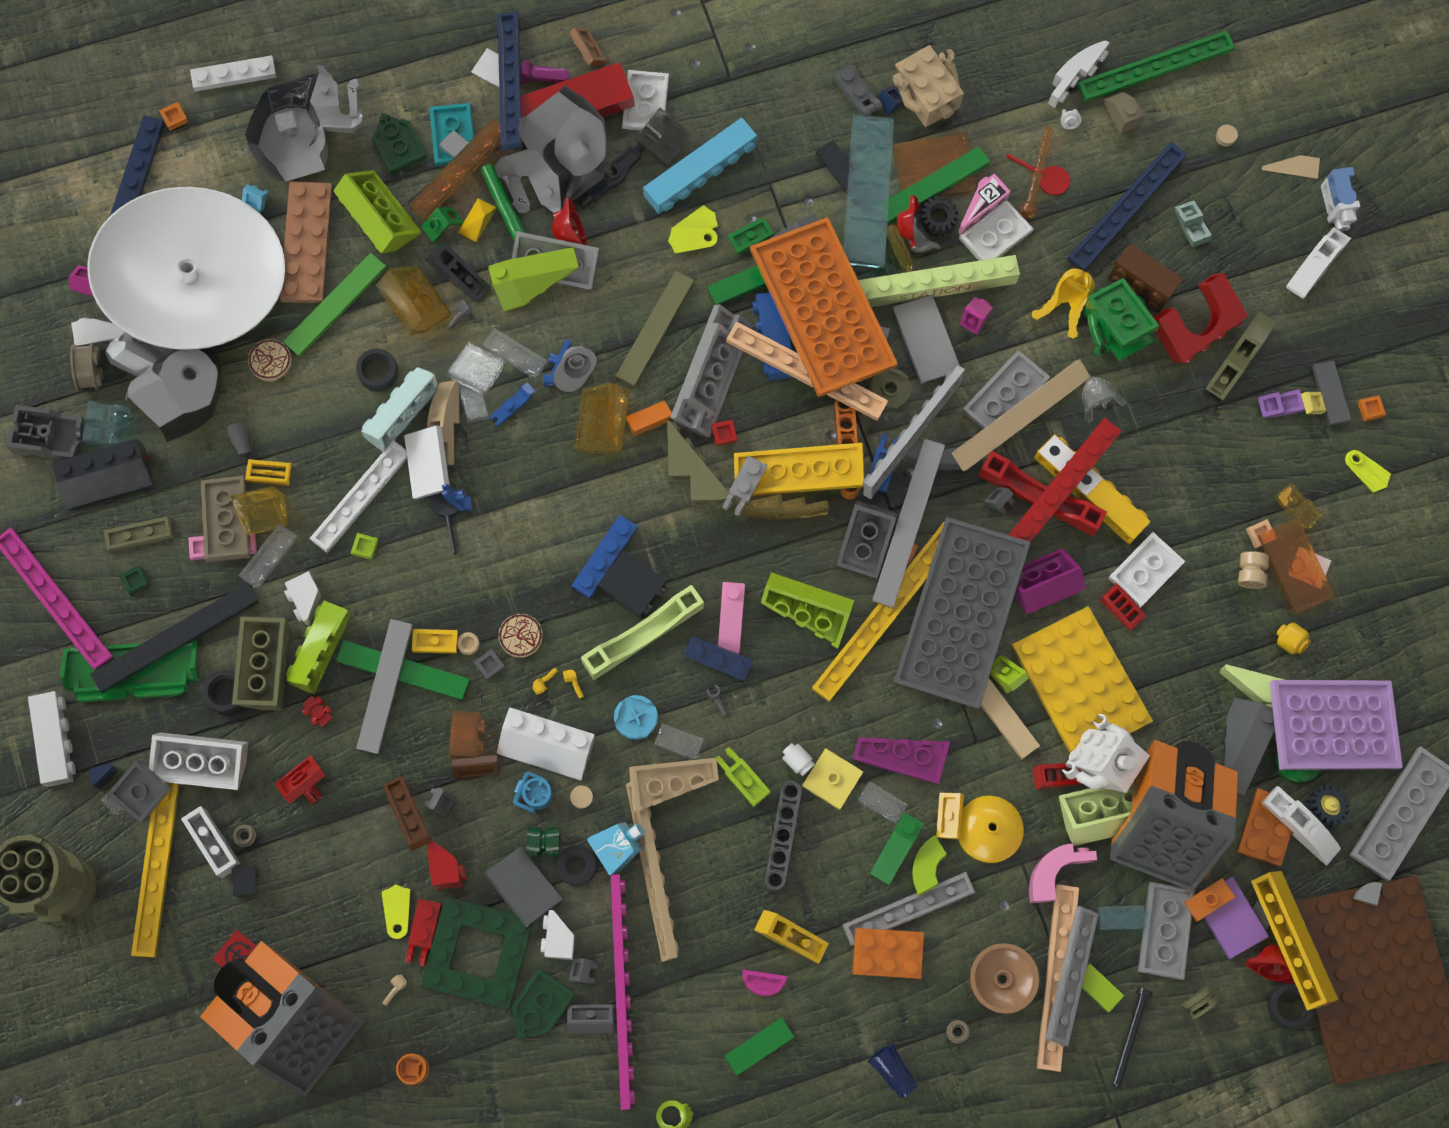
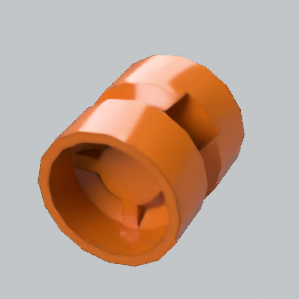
M414 1053L402 1056L396 1066L398 1078L403 1083L409 1085L423 1083L430 1073L428 1061L423 1056Z

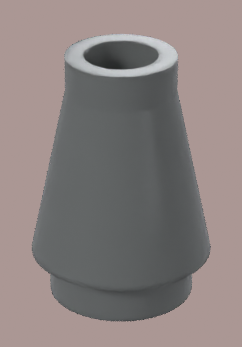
M243 422L229 425L226 434L237 450L238 455L250 453L247 426H244Z

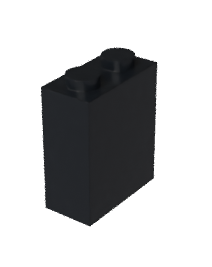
M624 550L598 583L599 591L639 619L651 613L654 608L653 602L657 597L661 599L667 588L665 587L666 579Z

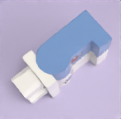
M1353 167L1332 170L1321 184L1326 210L1329 215L1327 217L1328 223H1334L1335 228L1339 231H1347L1351 228L1350 224L1356 222V211L1360 207L1359 201H1355L1356 193L1352 189L1350 182L1355 175Z

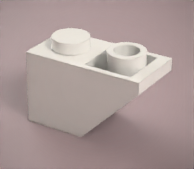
M308 571L285 582L287 590L284 591L290 603L294 601L297 609L293 611L298 621L303 620L306 626L311 624L321 598V593Z
M549 910L548 916L544 915L543 929H547L546 939L542 938L541 952H545V958L573 960L575 936L554 910Z

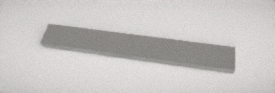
M927 439L923 441L872 602L890 608L894 607L945 447L943 444Z

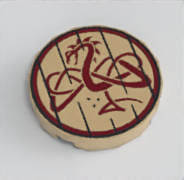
M267 339L260 341L251 349L248 364L250 370L257 378L273 382L284 377L289 372L292 357L289 349L282 342Z
M527 614L510 616L502 623L499 629L501 647L507 654L515 658H525L532 655L542 644L543 633L540 624L535 618Z

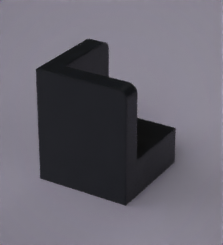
M252 865L231 868L235 897L240 898L243 895L257 893L256 877H259L258 867Z

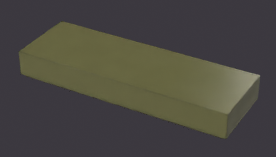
M169 516L103 530L106 548L109 553L174 538Z

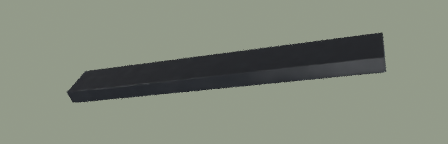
M246 583L95 670L90 675L103 694L258 604L259 600L249 584Z

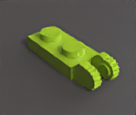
M728 747L725 749L726 754L735 764L729 768L720 756L716 757L717 764L748 802L755 807L771 791L742 758L740 759Z

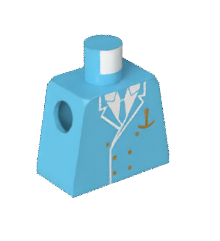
M623 822L597 833L587 840L608 874L613 875L619 873L641 851L642 847L637 839L642 837L645 831L638 823L629 828L627 823Z

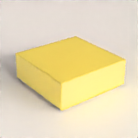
M1304 392L1301 394L1306 414H1322L1326 412L1321 392Z

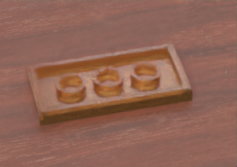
M1298 517L1257 535L1265 553L1269 555V562L1294 614H1298L1335 596Z

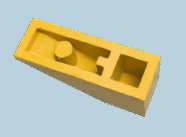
M766 910L763 911L754 931L818 964L829 944L779 914Z

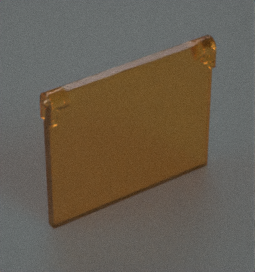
M966 133L892 144L901 191L968 153ZM974 175L941 193L938 197L976 192Z

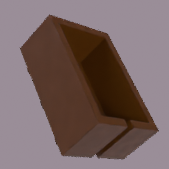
M1131 243L1116 261L1108 276L1112 283L1124 278L1134 293L1146 301L1148 309L1158 313L1162 311L1183 280Z

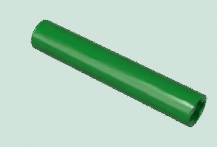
M487 164L481 168V173L515 242L516 231L526 232L501 179L498 178L494 164Z

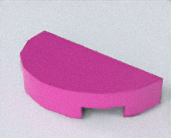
M742 970L746 987L754 994L760 996H771L778 993L785 985L788 977Z

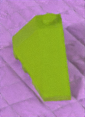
M571 247L510 259L488 267L498 299L504 312L527 305L531 302V299L546 292V289L551 285L560 282L579 268L575 248Z

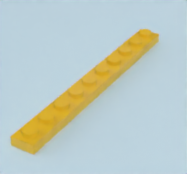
M944 522L905 570L894 607L890 608L878 604L812 687V690L826 701H831L926 581Z

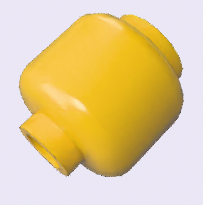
M1290 623L1287 626L1283 624L1276 633L1279 636L1277 639L1278 646L1291 655L1302 654L1311 642L1309 632L1297 623Z

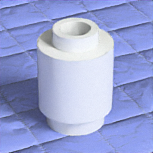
M791 743L783 751L785 756L782 759L796 774L799 773L802 777L815 765L812 761L813 758L799 743L795 746Z

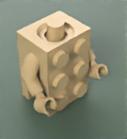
M929 45L895 64L899 73L895 74L892 78L894 85L900 90L899 92L905 107L916 113L925 128L942 118H949L954 111L960 108L964 92L960 88L955 64L951 62L954 59V52L951 49H947L948 58L946 59L944 53H940L938 57Z

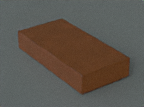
M497 755L452 759V769L455 778L499 774Z

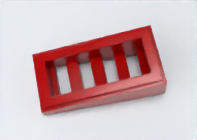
M1117 583L1099 600L1129 631L1146 617L1143 611ZM1116 594L1118 598L1112 602L1110 598ZM1122 600L1124 604L1118 609L1116 605ZM1129 607L1131 610L1124 616L1122 612ZM1135 613L1137 616L1129 622L1128 618Z
M1066 763L1040 764L1033 768L1036 790L1082 785V783L1077 781V778L1073 780L1068 779L1064 773V781H1062L1060 770L1063 769L1068 772L1069 769H1072L1067 767ZM1051 771L1054 772L1055 781L1052 780Z

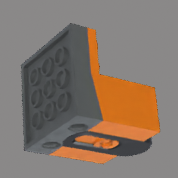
M1154 740L1146 751L1150 756L1134 780L1131 814L1112 838L1110 860L1194 891L1235 839L1238 772L1217 764L1211 752L1199 743L1181 741L1173 747Z
M262 941L246 960L243 958L233 959L220 969L213 984V993L216 997L200 1016L254 1067L304 1097L364 1023V1020L349 1007L324 991L287 958Z

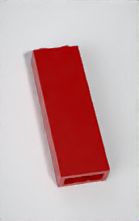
M620 62L521 96L522 117L527 116L554 96L564 85L592 104L602 118L624 111L627 108L635 107L634 96Z

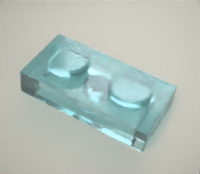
M1144 905L1097 907L1099 930L1146 928Z

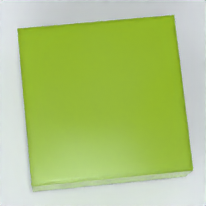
M357 533L351 555L373 561L379 539Z

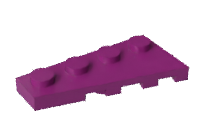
M859 737L852 760L938 785L950 741L934 742L929 740L912 741L907 739L889 740Z

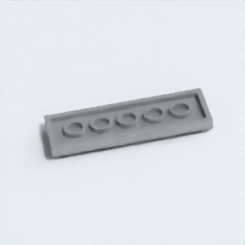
M1421 746L1418 747L1349 856L1385 881H1390L1449 787V765Z

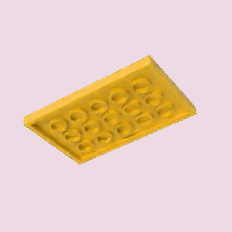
M1089 606L1011 645L1069 753L1076 749L1082 735L1088 729L1098 730L1093 721L1097 724L1103 722L1098 714H1103L1111 725L1114 723L1130 734L1153 722Z

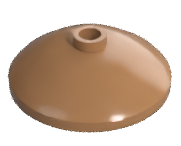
M995 944L983 950L974 960L970 971V984L975 997L984 1007L996 1013L1008 1014L1020 1011L1031 1003L1038 990L1039 973L1032 957L1022 948L1012 944ZM1000 975H1003L1006 978V982L1004 984H1001L998 981V977Z

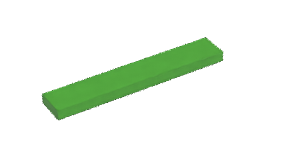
M370 253L283 341L284 345L300 358L387 269L386 265Z

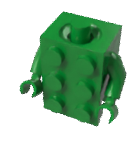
M1124 278L1105 288H1099L1094 294L1087 297L1084 314L1088 320L1094 344H1097L1094 348V354L1097 357H1102L1100 353L1102 347L1105 354H1108L1111 350L1118 361H1121L1155 342L1151 333L1157 331L1159 325L1150 314L1146 301L1134 293Z

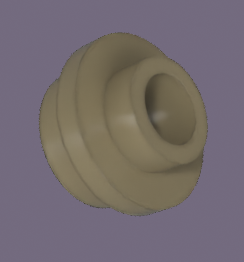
M240 825L233 833V840L240 847H249L256 840V832L249 825ZM247 832L249 834L248 839L242 840V834Z
M955 1020L947 1026L946 1034L951 1042L960 1044L969 1037V1027L965 1022ZM956 1027L962 1031L960 1036L954 1035Z

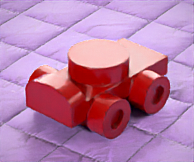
M311 696L302 704L304 708L301 711L306 717L310 714L313 716L310 721L315 726L320 724L324 727L333 719L330 716L333 711L327 705L324 708L321 706L324 702L319 696L315 699Z

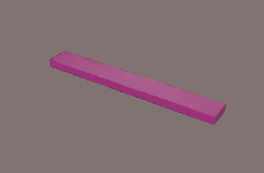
M11 527L0 535V550L94 671L115 659Z

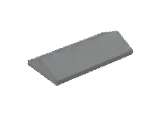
M516 231L512 259L574 247L579 268L556 283L592 290L597 270L599 248Z

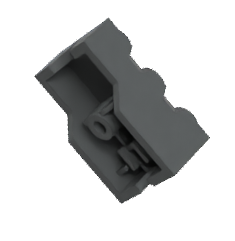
M15 405L12 418L15 428L9 431L6 447L13 454L35 455L41 458H57L60 460L80 455L87 424L83 417L60 414L49 409Z

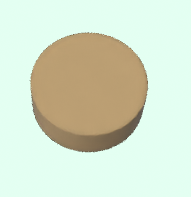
M1222 125L1216 133L1217 142L1226 147L1233 145L1238 137L1237 130L1231 125Z
M466 632L459 636L457 646L462 654L473 655L479 650L480 642L475 634Z
M577 786L572 790L570 799L576 808L585 809L591 805L593 794L588 787Z

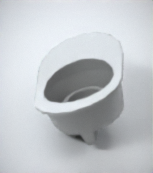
M581 345L568 348L564 352L562 360L554 373V382L561 391L572 392L579 389L585 383L596 366L597 358L594 352Z

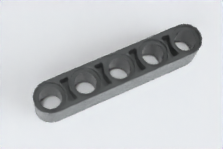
M795 781L786 782L780 792L764 880L766 888L771 892L780 891L786 882L802 793L800 785ZM792 787L796 790L797 795L793 798L787 797L785 789ZM789 809L792 811L793 817L789 820L783 819L781 811ZM780 831L787 832L789 840L786 842L779 841L777 833ZM776 853L783 854L785 862L776 864L773 861V855ZM776 875L780 877L781 884L777 887L770 885V876Z

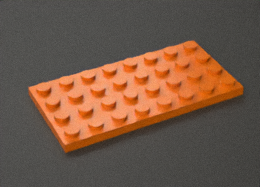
M828 217L750 246L752 256L818 397L897 367L898 363Z

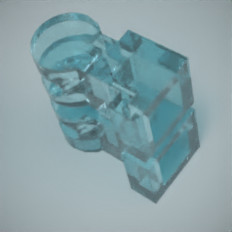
M88 401L87 422H85L82 439L86 447L105 448L126 442L116 437L127 436V430L119 427L128 426L129 420L122 417L130 416L131 409L122 405L98 404L95 401Z

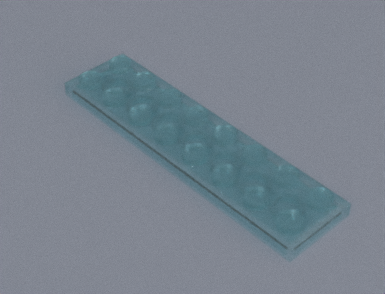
M853 114L843 240V250L851 265L884 268L893 118Z

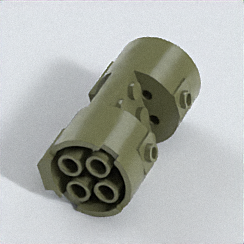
M39 834L21 835L4 841L0 846V902L9 906V914L21 918L38 917L37 923L50 927L74 925V918L81 915L90 906L96 893V876L90 864L82 857L69 852L68 849L60 847L59 843H49L48 840L40 838Z

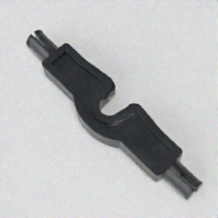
M642 139L635 147L629 146L621 155L614 159L611 167L617 174L612 176L605 172L604 178L586 191V196L578 202L579 205L585 209L591 201L597 202L610 189L621 185L625 181L628 171L641 159V152L649 146L648 143Z

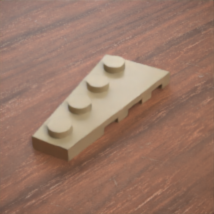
M716 758L629 767L634 812L641 811L652 805L659 804L719 780Z

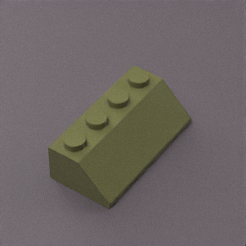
M240 617L233 705L258 710H283L290 623L285 618Z

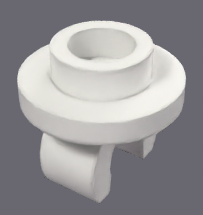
M1065 109L1062 110L1060 120L1062 127L1070 130L1080 125L1081 115L1077 109L1068 112Z

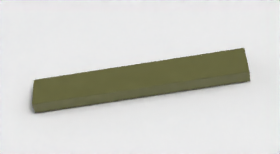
M677 271L674 272L617 372L616 379L635 388L694 284L693 279Z

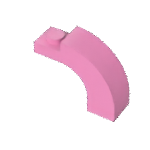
M1066 844L1046 854L1035 866L1030 878V903L1055 901V878L1060 868L1068 864L1093 863L1097 860L1096 851H1089V848H1078L1074 852L1073 844Z

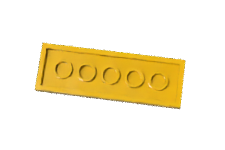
M862 443L734 453L735 479L748 456L768 465L753 495L864 487V451Z

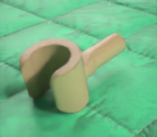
M402 974L395 976L390 981L394 988L382 1002L385 1006L389 1004L398 991L407 985V981Z

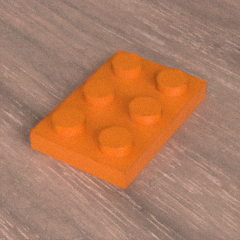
M1257 788L1236 852L1279 868L1282 865L1292 831L1261 804L1270 792Z
M855 928L852 974L921 979L924 932Z

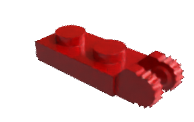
M423 899L418 900L408 941L409 947L405 959L406 963L412 962L415 946L423 947L419 958V965H426L429 949H431L438 923L441 903Z

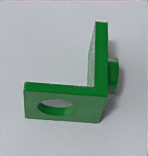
M437 207L421 227L432 242H436L450 225H462L464 221L453 207ZM447 212H448V213H451V214L455 217V220L452 219V218L447 214Z

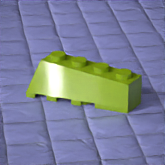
M771 572L761 603L784 617H790L800 627H807L815 632L814 635L817 637L825 638L832 642V646L839 648L854 600Z
M323 601L322 605H318L314 613L315 620L306 629V639L303 645H300L296 651V661L294 665L289 666L286 672V681L291 686L313 695L351 617L347 609L327 601Z

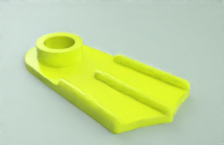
M703 205L674 227L714 229L718 227L715 213Z
M672 227L668 242L676 254L712 247L717 242V234L710 228ZM709 235L711 241H705L704 236Z
M1352 450L1346 454L1345 462L1347 466L1373 493L1387 488L1391 473L1360 451ZM1357 456L1359 462L1353 461L1352 457Z
M394 885L382 891L387 933L393 939H401L408 931L410 889ZM401 925V932L395 933L394 927Z

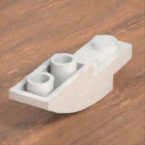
M1102 41L1087 47L1072 57L1058 71L1052 84L1056 86V89L1051 94L1048 102L1049 105L1055 108L1059 102L1063 103L1069 94L1067 91L1070 87L1074 88L1079 80H1084L1088 76L1092 77L1098 68L1096 66L1099 61L1103 62L1109 53L1107 51L1108 41Z
M1333 227L1310 253L1286 288L1304 299L1325 274L1327 268L1347 246L1351 238Z
M1279 786L1274 787L1261 803L1294 832L1292 835L1325 865H1328L1341 849L1324 825L1299 800L1294 801Z

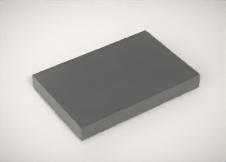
M521 847L484 874L526 928L562 901L560 895L531 859L527 857V854Z

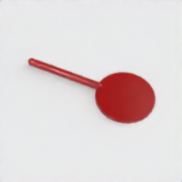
M1011 154L1006 155L1007 158L1040 175V187L1047 194L1060 195L1068 189L1070 177L1063 168L1050 166L1041 171Z

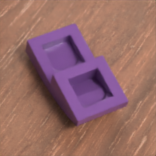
M1300 389L1282 394L1277 392L1258 397L1263 418L1279 417L1305 411Z

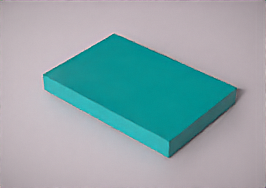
M471 103L429 107L435 166L477 162ZM453 130L469 142V147L456 160L439 146Z

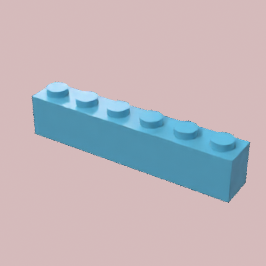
M740 118L644 186L643 196L658 214L670 210L679 199L687 198L693 189L702 187L707 182V179L719 175L728 164L736 163L745 152H751L757 144L756 133L743 118Z

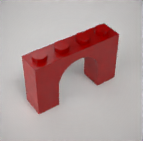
M1224 273L1213 274L1198 285L1210 307L1211 313L1208 326L1200 334L1195 335L1186 328L1175 308H1165L1153 317L1159 325L1158 330L1155 332L1173 363L1186 364L1194 359L1193 355L1207 350L1211 342L1225 337L1229 329L1237 328L1243 323L1242 320L1248 317Z

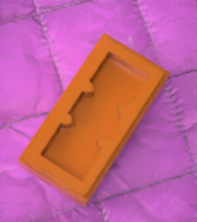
M1221 878L1185 901L1184 904L1197 922L1235 898L1224 879Z

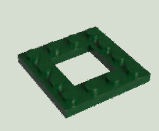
M445 897L420 986L510 1009L533 923L526 928L516 914ZM462 925L505 936L493 980L450 970Z

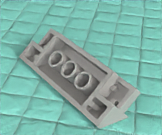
M720 304L714 305L670 417L679 424L680 429L706 438L711 436V425L716 423L743 353L742 350L727 343L726 339L736 322L750 329L753 327V324L741 315H733Z

